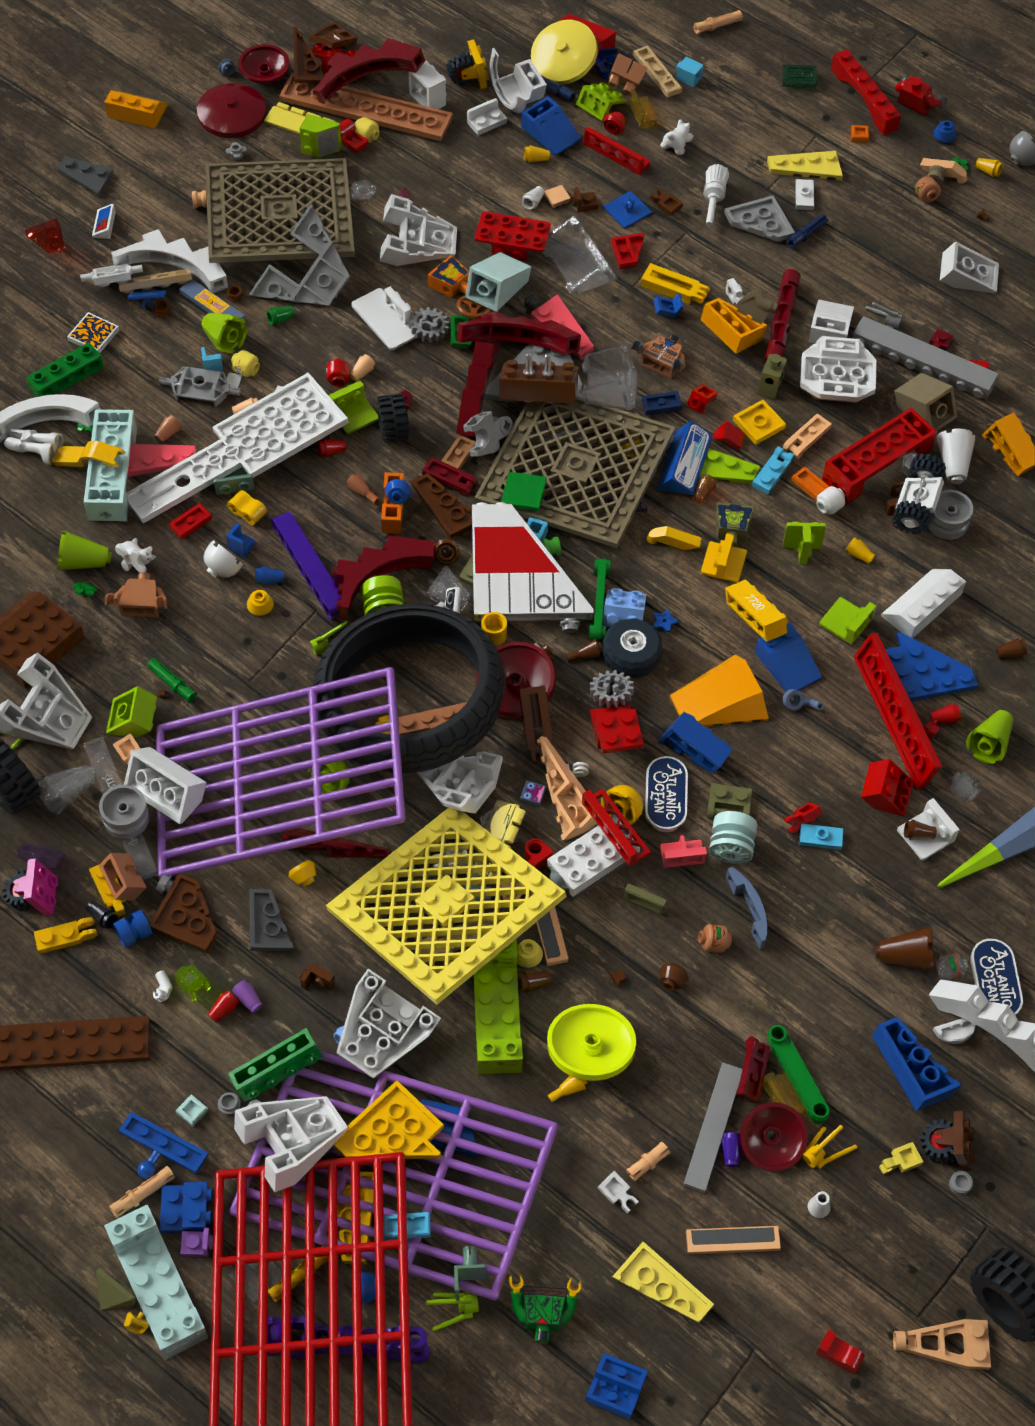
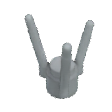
M875 302L872 305L878 309L869 306L865 307V309L885 316L884 323L888 327L898 329L902 317L901 314Z

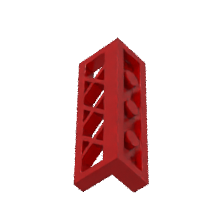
M590 127L585 129V146L638 175H641L650 166L649 159Z
M590 789L583 793V806L629 867L651 854V851L604 789L594 794ZM602 797L606 802L605 808L597 800L598 798ZM609 814L617 816V824L612 820ZM621 830H626L629 832V839L625 837ZM632 845L639 846L643 852L638 854Z

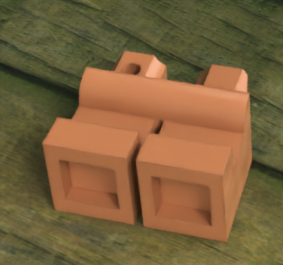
M618 53L608 77L610 78L608 86L617 88L620 83L625 86L622 92L630 96L633 91H636L648 67L634 61L627 73L632 59Z

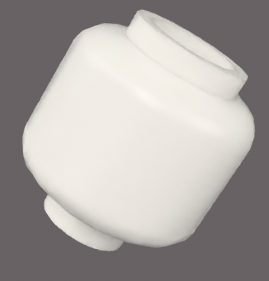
M833 486L826 488L817 496V508L823 514L832 515L845 505L844 492L840 488Z

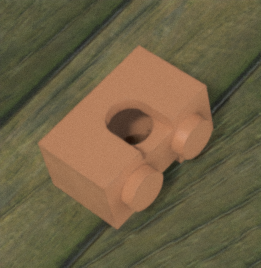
M110 853L99 865L115 900H135L147 888L142 877L138 876L135 872L136 865L130 853ZM115 878H120L122 885L118 884Z

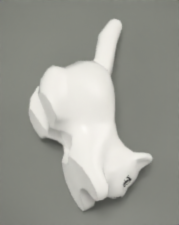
M679 120L677 128L665 134L660 144L661 148L664 150L673 148L676 155H683L686 143L693 139V134L689 133L690 123H683L682 120Z
M137 538L115 546L116 553L123 557L121 565L125 571H129L134 566L140 573H145L147 570L145 564L150 563L156 557L151 553V546L141 549L138 546Z

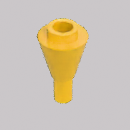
M569 1075L558 1089L548 1094L551 1102H554L564 1095L567 1096L586 1090L585 1084L588 1082L587 1080Z

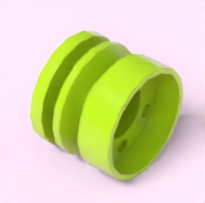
M375 576L366 580L360 587L364 616L382 608L404 605L401 583L393 576Z

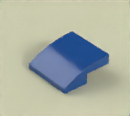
M603 1353L585 1402L630 1420L648 1371Z

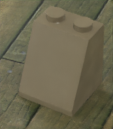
M920 373L894 390L897 407L903 412L912 407L936 431L957 418L953 386Z

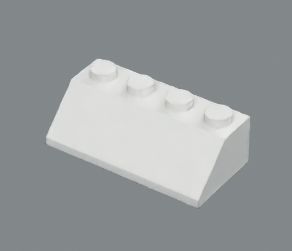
M932 569L886 609L881 616L900 632L914 638L962 595L966 581L951 569Z
M146 747L131 750L124 785L136 787L142 792L146 803L177 823L182 824L202 802L206 782L153 748Z

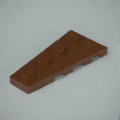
M427 473L411 481V486L449 539L472 529V509L458 501V497L453 493L447 492L445 487Z

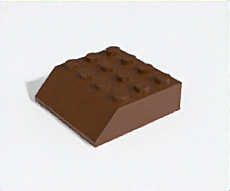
M29 592L0 616V668L26 689L30 684L17 675L26 659L39 653L54 665L85 638L81 624L43 593Z

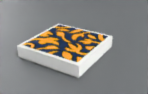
M88 312L70 332L67 339L78 346H83L90 342L101 353L117 334L119 326Z

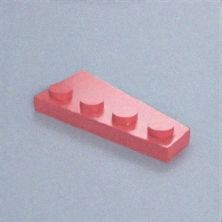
M558 294L531 312V318L537 323L553 320L581 334L580 350L577 353H573L578 359L581 360L594 351V345Z
M131 444L127 477L165 471L196 453L195 446Z

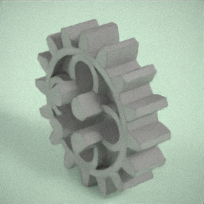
M606 670L605 675L598 673L599 678L593 677V682H590V696L593 697L594 702L599 701V706L607 704V708H610L611 705L618 708L619 703L625 705V700L630 701L631 696L634 695L633 681H630V676L624 677L623 672L617 674V670H614L613 673ZM614 682L613 695L609 696L611 693V683Z

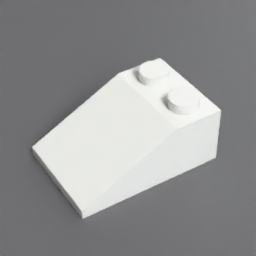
M955 242L942 254L940 281L953 288L996 293L999 263Z

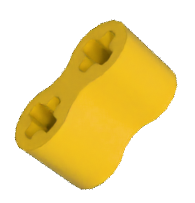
M240 490L227 503L229 510L233 514L242 517L250 525H255L267 513V508L262 502L253 499L243 490Z

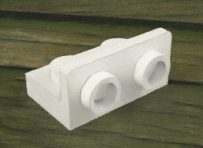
M496 98L467 111V124L478 136L507 123V117L498 108V100Z

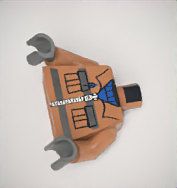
M672 335L669 339L658 336L655 340L644 344L639 340H634L630 348L631 350H636L637 354L642 353L641 366L672 379L675 370L682 372V369L686 366L685 355L682 353V346L679 344L680 339L676 335Z

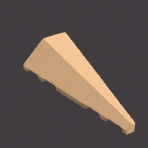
M541 736L537 743L541 745L543 753L541 759L546 765L547 774L545 775L552 803L556 805L558 817H556L557 823L562 828L563 834L561 838L563 841H567L592 830L597 823L582 804V795L586 792L547 737Z

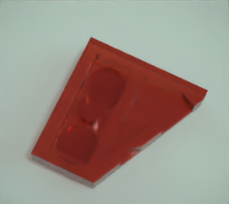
M57 218L24 230L27 237L48 254L65 248L60 223Z

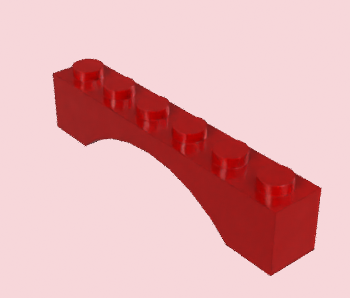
M846 49L833 54L831 71L839 80L848 82L860 93L871 113L874 125L882 135L897 131L901 114L851 52Z

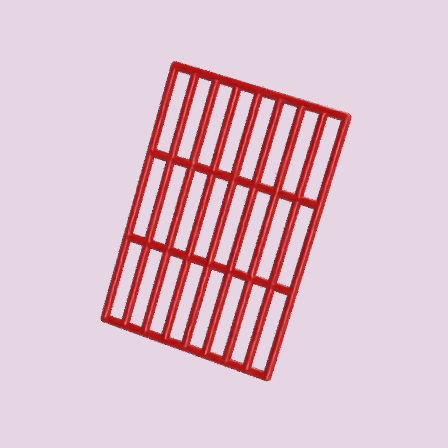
M403 1152L318 1160L305 1174V1249L292 1250V1186L283 1189L282 1251L269 1252V1183L264 1176L265 1166L218 1170L215 1173L209 1426H219L220 1358L234 1357L233 1426H243L244 1356L258 1355L257 1426H267V1356L269 1353L282 1352L281 1426H291V1351L305 1350V1426H315V1349L329 1348L330 1426H339V1347L352 1345L354 1426H364L363 1344L377 1343L378 1426H388L386 1342L401 1341L403 1426H413L405 1154ZM396 1162L398 1239L384 1241L383 1163ZM373 1164L375 1242L361 1243L360 1165ZM351 1166L352 1244L338 1245L337 1168ZM328 1169V1246L315 1248L314 1170ZM260 1176L259 1253L245 1255L247 1177ZM237 1178L236 1256L222 1257L224 1179ZM398 1249L400 1331L386 1332L384 1250ZM375 1251L377 1333L362 1334L361 1253ZM352 1254L353 1335L339 1337L338 1255ZM328 1256L329 1338L315 1339V1257ZM305 1258V1340L291 1341L292 1260ZM282 1261V1342L268 1344V1262ZM259 1263L258 1345L244 1346L245 1264ZM236 1265L234 1347L220 1348L222 1267Z

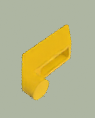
M668 526L654 528L646 537L650 544H656L658 541L682 550L700 548L701 537Z

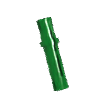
M152 658L147 663V668L168 684L175 694L182 696L188 703H192L196 699L197 693L186 684V681L178 678L166 666L160 663L157 658Z

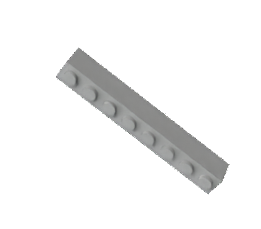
M862 317L853 333V339H860L864 347L874 354L882 355L893 362L901 363L909 369H915L950 384L961 391L971 393L977 398L987 400L996 384L998 373L867 317Z

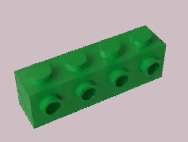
M88 342L27 376L28 388L35 397L56 395L104 368L102 356Z
M305 1028L229 1072L228 1075L243 1101L246 1102L256 1098L268 1088L275 1087L287 1077L295 1075L304 1067L316 1063L323 1055L308 1029Z

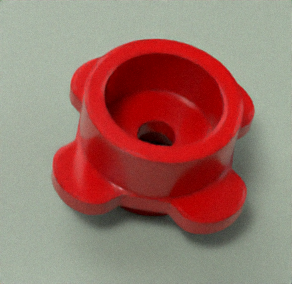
M937 719L932 723L928 721L924 725V730L929 740L934 737L940 728L936 724Z

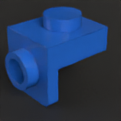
M678 293L673 300L656 296L653 300L657 315L675 319L684 308L682 296Z

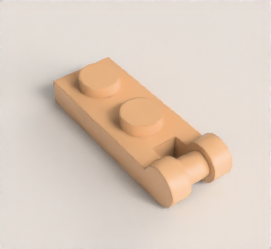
M816 414L784 443L783 448L786 451H791L799 459L809 447L831 429L832 424L819 414Z

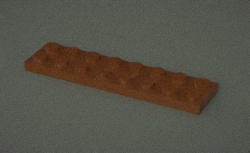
M149 1016L0 1025V1070L149 1061Z

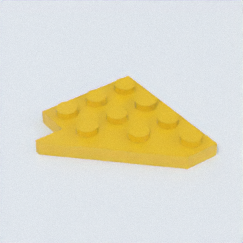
M395 1081L348 1125V1130L338 1139L333 1147L343 1157L403 1152L405 1159H439L441 1153L430 1141L444 1129V1124L404 1086Z

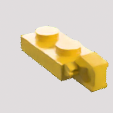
M99 865L90 868V874L105 906L113 907L118 917L126 914L122 905L126 900L114 899Z

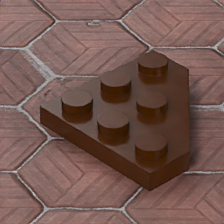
M179 873L149 925L152 931L207 953L217 936L198 880Z

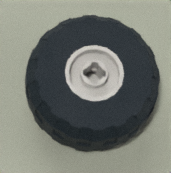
M624 619L613 624L607 630L603 640V658L606 665L612 671L617 670V674L623 672L624 677L630 676L631 678L646 676L657 668L661 660L663 650L661 635L648 622L638 619Z

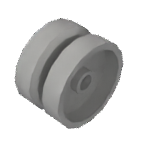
M956 490L941 491L935 513H931L928 529L941 539L952 540L963 536L969 527L973 514L971 500L965 494Z
M117 785L103 794L99 802V811L104 827L109 834L119 839H131L146 829L149 822V811L146 800L140 790L130 785Z

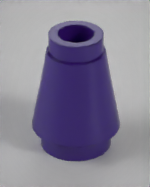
M724 1133V1138L721 1140L725 1166L738 1167L742 1152L740 1133Z

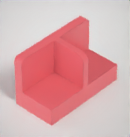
M680 835L679 842L660 845L664 868L705 864L707 851L706 847L702 846L701 840L685 841L684 835Z

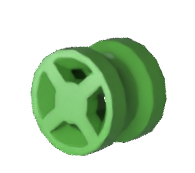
M558 536L550 540L542 539V544L551 555L561 556Z

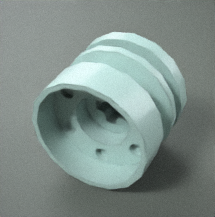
M725 811L715 815L712 827L713 835L709 846L710 855L717 860L732 864H742L752 860L755 846L754 840L758 826L756 820L745 813L736 811Z

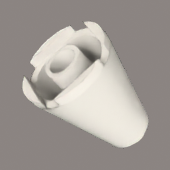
M952 429L951 433L946 434V431H943L937 435L941 459L946 466L947 480L952 484H961L967 478L975 443V435H972L970 430Z

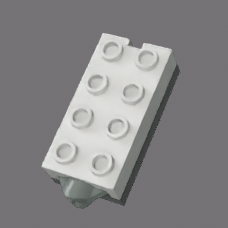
M613 815L611 818L617 824L618 818ZM597 826L548 858L547 872L550 874V880L563 889L566 895L573 901L626 866L627 863L601 828ZM621 830L625 837L629 839L630 834L626 835L624 830ZM632 845L639 854L640 847Z

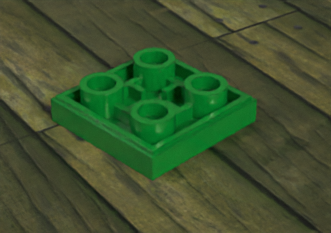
M509 472L501 502L512 504L515 509L539 512L547 477Z

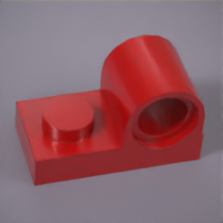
M531 839L526 843L525 859L538 871L542 870L547 866V859L553 856V850L542 840ZM536 850V851H538V852H540V853H538V854H533V853H531V852Z

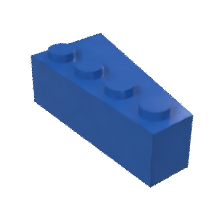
M898 1017L878 1025L872 1037L916 1112L954 1096L961 1084L956 1079L953 1080L947 1074L948 1070L931 1057L932 1053L916 1041L917 1037Z

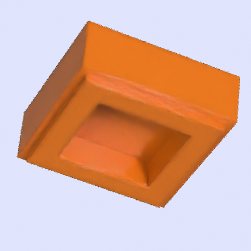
M851 125V142L868 143L869 126Z

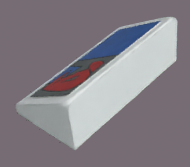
M114 204L97 210L92 238L110 239L116 213Z

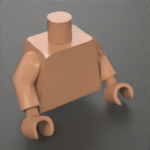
M145 572L139 573L138 579H128L126 584L115 594H107L105 596V605L113 604V607H117L118 604L121 616L159 617V607L167 609V597L163 590L157 587L156 581L150 580V574Z

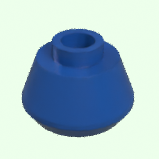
M946 120L937 125L933 135L941 143H950L956 139L957 132L955 125L951 121Z
M394 479L387 483L385 495L391 503L403 504L411 496V487L404 480Z
M361 1272L362 1303L368 1304L376 1299L375 1274Z

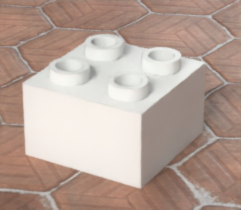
M425 60L417 73L409 72V94L420 105L440 109L446 105V79L436 71L433 65H430Z

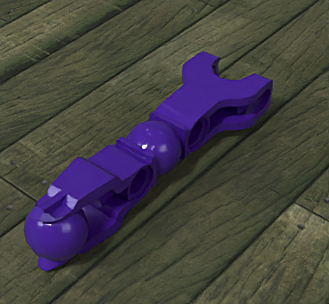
M270 1316L268 1317V1344L282 1342V1318ZM291 1316V1329L305 1330V1317ZM315 1324V1339H319L321 1336L329 1337V1327ZM348 1325L339 1327V1337L353 1335V1327ZM400 1326L386 1329V1332L400 1331ZM410 1326L411 1364L424 1363L430 1355L425 1331L420 1327ZM376 1328L362 1330V1334L377 1333ZM305 1332L301 1337L302 1340H305ZM413 1335H419V1336L421 1337V1339H419V1338H413V1337H411V1336H413ZM401 1341L386 1342L387 1358L401 1362ZM374 1343L372 1346L363 1344V1354L369 1357H377V1343ZM353 1345L339 1347V1355L345 1357L352 1356ZM329 1348L315 1349V1354L329 1353ZM424 1349L423 1354H421L420 1356H415V1355L412 1353V1352H420V1351H422V1350ZM305 1350L291 1351V1359L304 1360ZM282 1352L269 1353L268 1356L280 1355L282 1357Z

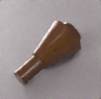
M594 639L578 649V651L566 654L568 662L579 658H601L600 654L603 653L601 642H596Z

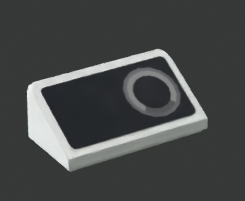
M460 587L448 588L445 600V608L460 613L462 594Z

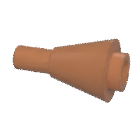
M353 474L347 480L348 489L368 498L373 504L378 501L379 498L370 491V488L360 474Z

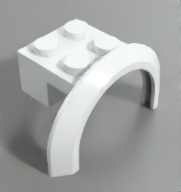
M492 48L490 59L491 80L495 92L504 106L515 113H522L525 110L526 104L544 98L547 84L530 59L515 64L514 73L499 78L497 70L499 55Z

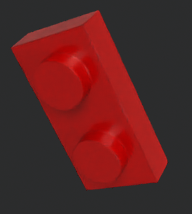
M199 503L170 522L169 528L182 540L212 520V515Z

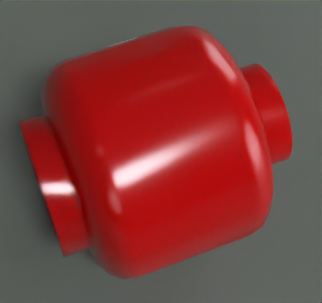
M340 358L329 361L326 365L327 382L334 387H342L350 380L349 364Z

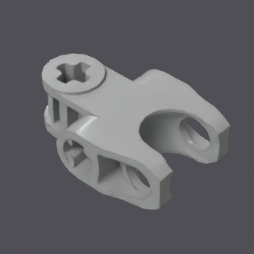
M491 411L482 412L471 417L463 426L465 432L474 431L476 435V443L470 449V456H482L500 450L499 440L509 435L513 428L511 418L508 416L501 418L493 417Z

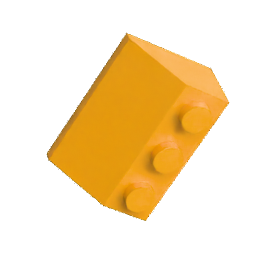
M113 90L110 91L104 102L108 118L154 129L157 127L168 106L167 102Z

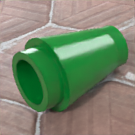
M292 306L270 308L266 312V316L270 325L277 326L294 317L295 311Z

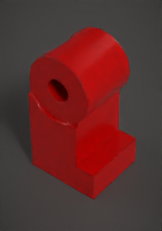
M828 1329L816 1355L850 1373H857L865 1358L864 1353L838 1338L837 1334Z

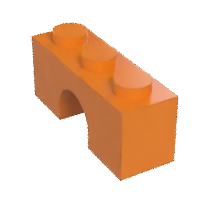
M385 472L384 504H382L381 515L382 533L401 534L403 504L391 503L385 495V487L391 480H404V473Z

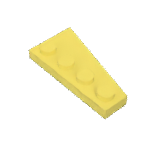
M836 151L768 156L767 159L770 174L787 176L800 174L802 177L807 178L812 175L820 176V179L833 177L838 181H842L843 175Z
M644 1242L639 1245L612 1276L613 1279L697 1323H700L714 1306L707 1297Z

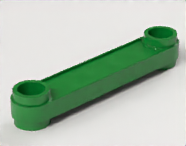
M595 559L594 575L598 576L594 625H590L589 640L595 639L596 642L604 640L606 626H602L605 576L610 574L611 560Z
M774 1025L767 1034L768 1044L810 1120L815 1124H823L829 1117V1107L786 1029L781 1025ZM779 1034L782 1039H776L772 1035ZM814 1110H821L824 1115L818 1116Z

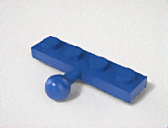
M130 1112L119 1129L121 1135L153 1151L149 1159L141 1162L137 1168V1173L142 1179H149L154 1176L156 1172L155 1164L161 1156L196 1175L209 1157L208 1152L133 1112Z

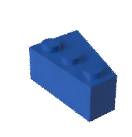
M685 711L668 727L658 741L662 745L664 743L671 745L675 748L674 752L679 755L683 752L692 757L691 762L712 774L721 767L733 750L724 740L716 737L709 728L702 726L693 715L687 714Z

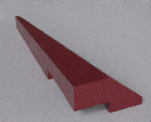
M301 828L283 831V842L314 835L316 832ZM340 837L287 849L327 850V856L331 858H386L391 854V849Z

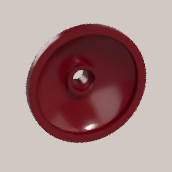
M262 44L244 51L239 58L238 65L241 74L246 79L255 83L267 84L275 82L286 75L290 67V60L287 53L281 48Z
M767 1102L755 1107L745 1117L740 1130V1142L746 1157L754 1165L768 1171H781L793 1166L803 1156L807 1147L808 1131L802 1116L794 1108L780 1102ZM774 1131V1137L769 1139L767 1137L768 1132Z

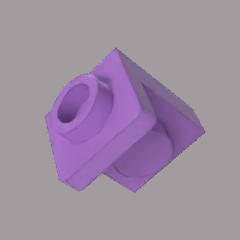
M204 1228V1232L182 1231L181 1257H209L210 1249H213L214 1235L210 1233V1229Z

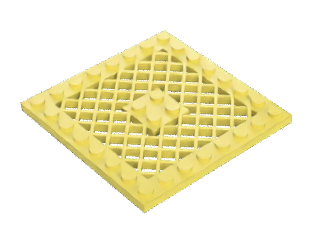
M447 808L329 902L326 907L331 914L438 1005L566 898V893L466 813ZM446 839H456V843H446ZM462 849L469 850V854L459 853ZM455 850V854L445 855V851ZM430 852H440V856H430ZM460 861L468 862V866L458 865ZM473 861H483V865H473ZM454 862L453 867H444V863ZM439 863V868H429V864ZM424 864V868L414 869L415 865ZM487 872H497V876L487 877ZM472 873H482V877H472ZM458 874H467V878H457ZM438 875L437 880H428V876ZM423 876V880L413 881V877ZM399 877H408V881L398 882ZM501 883H511V887L501 888ZM486 884H496V888L486 889ZM471 885H481V889L471 890ZM422 888V892L412 893V889ZM407 889V893L397 894V890ZM383 890H392V894L382 895ZM526 894V899H515V895ZM511 895L510 900H500V896ZM496 896L495 901H485V897ZM475 897H480V901L476 902ZM406 901L405 906H396V902ZM411 901H415L416 905H411ZM381 902H391V905L389 907H381ZM376 903V907L366 908V904ZM510 907V912L499 913L500 908ZM495 908L494 913H484V909ZM480 909L479 914H469V910ZM404 913V918H394L395 914ZM410 913H419V917L409 918ZM389 914V919H380V915ZM484 921H494L493 925L483 926ZM463 922V927L453 928V923ZM468 922H478V926L468 927ZM433 924V929H423V925ZM408 925H418V930H408ZM393 926H403V930L393 931ZM467 934H478L477 939H467ZM452 935H462V940H452ZM432 936V941L422 942V937ZM437 936H447V940L437 941ZM417 937L416 942L407 943V938ZM461 947V952L451 953V948ZM446 948V953L436 954V949ZM422 949H431L430 954H420ZM435 961H445L444 966H434Z

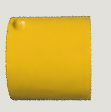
M498 612L487 613L482 618L481 629L488 635L495 646H499L507 639L506 617Z

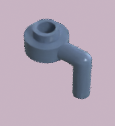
M790 689L783 695V704L790 710H798L803 705L817 710L824 708L823 703L811 698H805L800 691Z

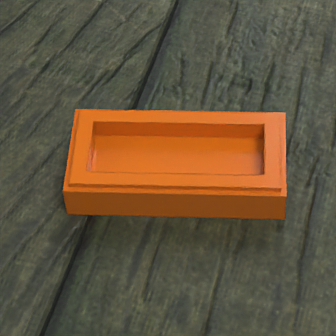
M803 467L791 478L792 482L816 502L818 494L830 487L806 467Z

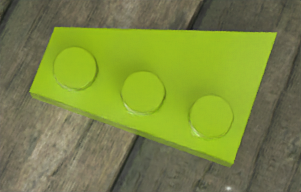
M709 448L699 480L700 478L710 479L713 482L728 480L730 483L752 485L753 480L759 473L760 466Z

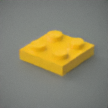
M764 400L733 416V421L755 445L786 427V423Z

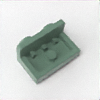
M238 469L224 478L214 480L216 495L239 492L240 490H254L253 476L244 469Z

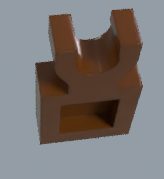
M661 188L657 190L658 196L654 193L650 196V200L658 203V208L670 217L683 207V202L672 194L665 195Z

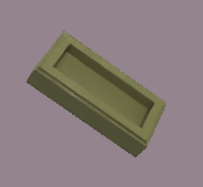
M629 883L625 888L624 900L663 915L666 909V899Z

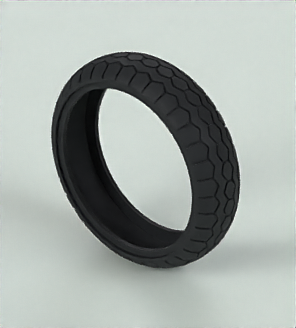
M401 604L390 606V608H382L359 618L346 627L330 643L319 661L314 677L313 686L348 678L362 662L375 653L391 646L409 642H429L447 646L470 660L478 670L479 677L476 688L466 705L452 718L434 728L418 733L399 735L402 773H415L435 769L469 752L489 732L497 719L503 702L505 677L502 661L495 645L488 635L472 620L458 612L440 606ZM344 687L318 693L317 703L340 698ZM339 706L318 711V721L345 715V713ZM352 721L323 728L322 730L327 737L363 729L364 727ZM378 733L333 745L340 752L390 741L391 734ZM392 749L352 758L351 760L363 766L392 759ZM393 768L380 771L393 773Z

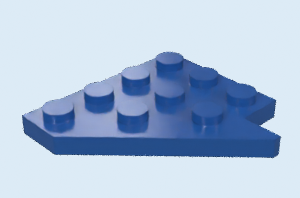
M902 632L896 633L899 647L885 649L911 702L977 689L978 684L972 668Z

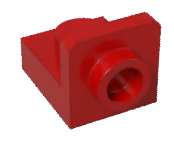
M702 384L692 390L687 406L702 414L707 404L716 399L718 392Z

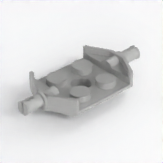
M184 366L171 378L160 377L159 385L172 387L176 401H178V397L214 402V407H217L227 395L240 396L241 388L230 387L225 373L220 371ZM199 380L204 381L202 384H196Z

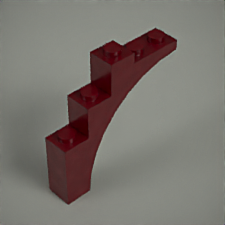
M387 38L379 50L362 45L353 57L336 52L328 62L330 70L316 86L314 92L318 102L325 104L343 86L365 75L387 70H405L417 73L425 62V58L421 48Z
M495 311L482 314L479 319L458 323L457 341L460 343L481 340L516 341L542 346L561 354L569 355L579 352L581 334L553 320L537 323L525 316L509 319Z
M388 535L387 543H383L382 550L363 547L362 555H358L357 562L338 559L337 567L332 569L331 578L335 579L334 587H338V595H341V599H337L336 611H340L339 619L347 620L349 608L354 598L360 592L361 585L366 580L401 569H431L435 542Z

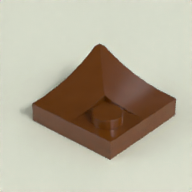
M337 22L325 25L309 36V42L321 43L331 49L356 44L358 39L357 36Z

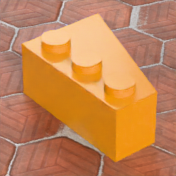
M720 298L706 303L701 316V321L735 354L762 342L768 326L765 323L759 324L752 320L753 317L749 314L747 316L738 312V308Z
M1014 412L997 420L982 434L985 439L989 438L994 444L992 448L995 451L999 450L1005 456L1003 460L1017 476L1035 468V446L1030 435L1023 428L1021 420Z

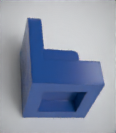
M236 523L226 535L228 549L242 557H245L255 545V539L243 534L239 523Z

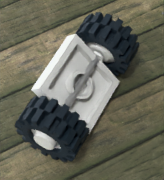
M920 454V456L916 455L912 459L908 471V476L911 478L905 479L893 516V524H895L896 528L900 527V531L906 530L905 533L909 534V532H912L914 535L916 532L918 534L924 533L927 529L931 513H935L944 485L943 477L946 470L945 463L940 458L936 459L937 456L933 455V457H930V454L926 456Z

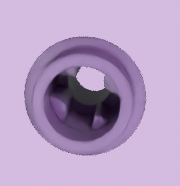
M246 979L242 980L232 989L233 996L252 1013L262 1007L263 1004L260 1002L251 982L248 983Z

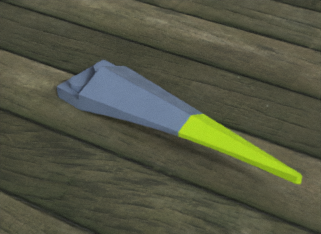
M1035 807L941 881L937 888L940 889L987 867L1035 849Z

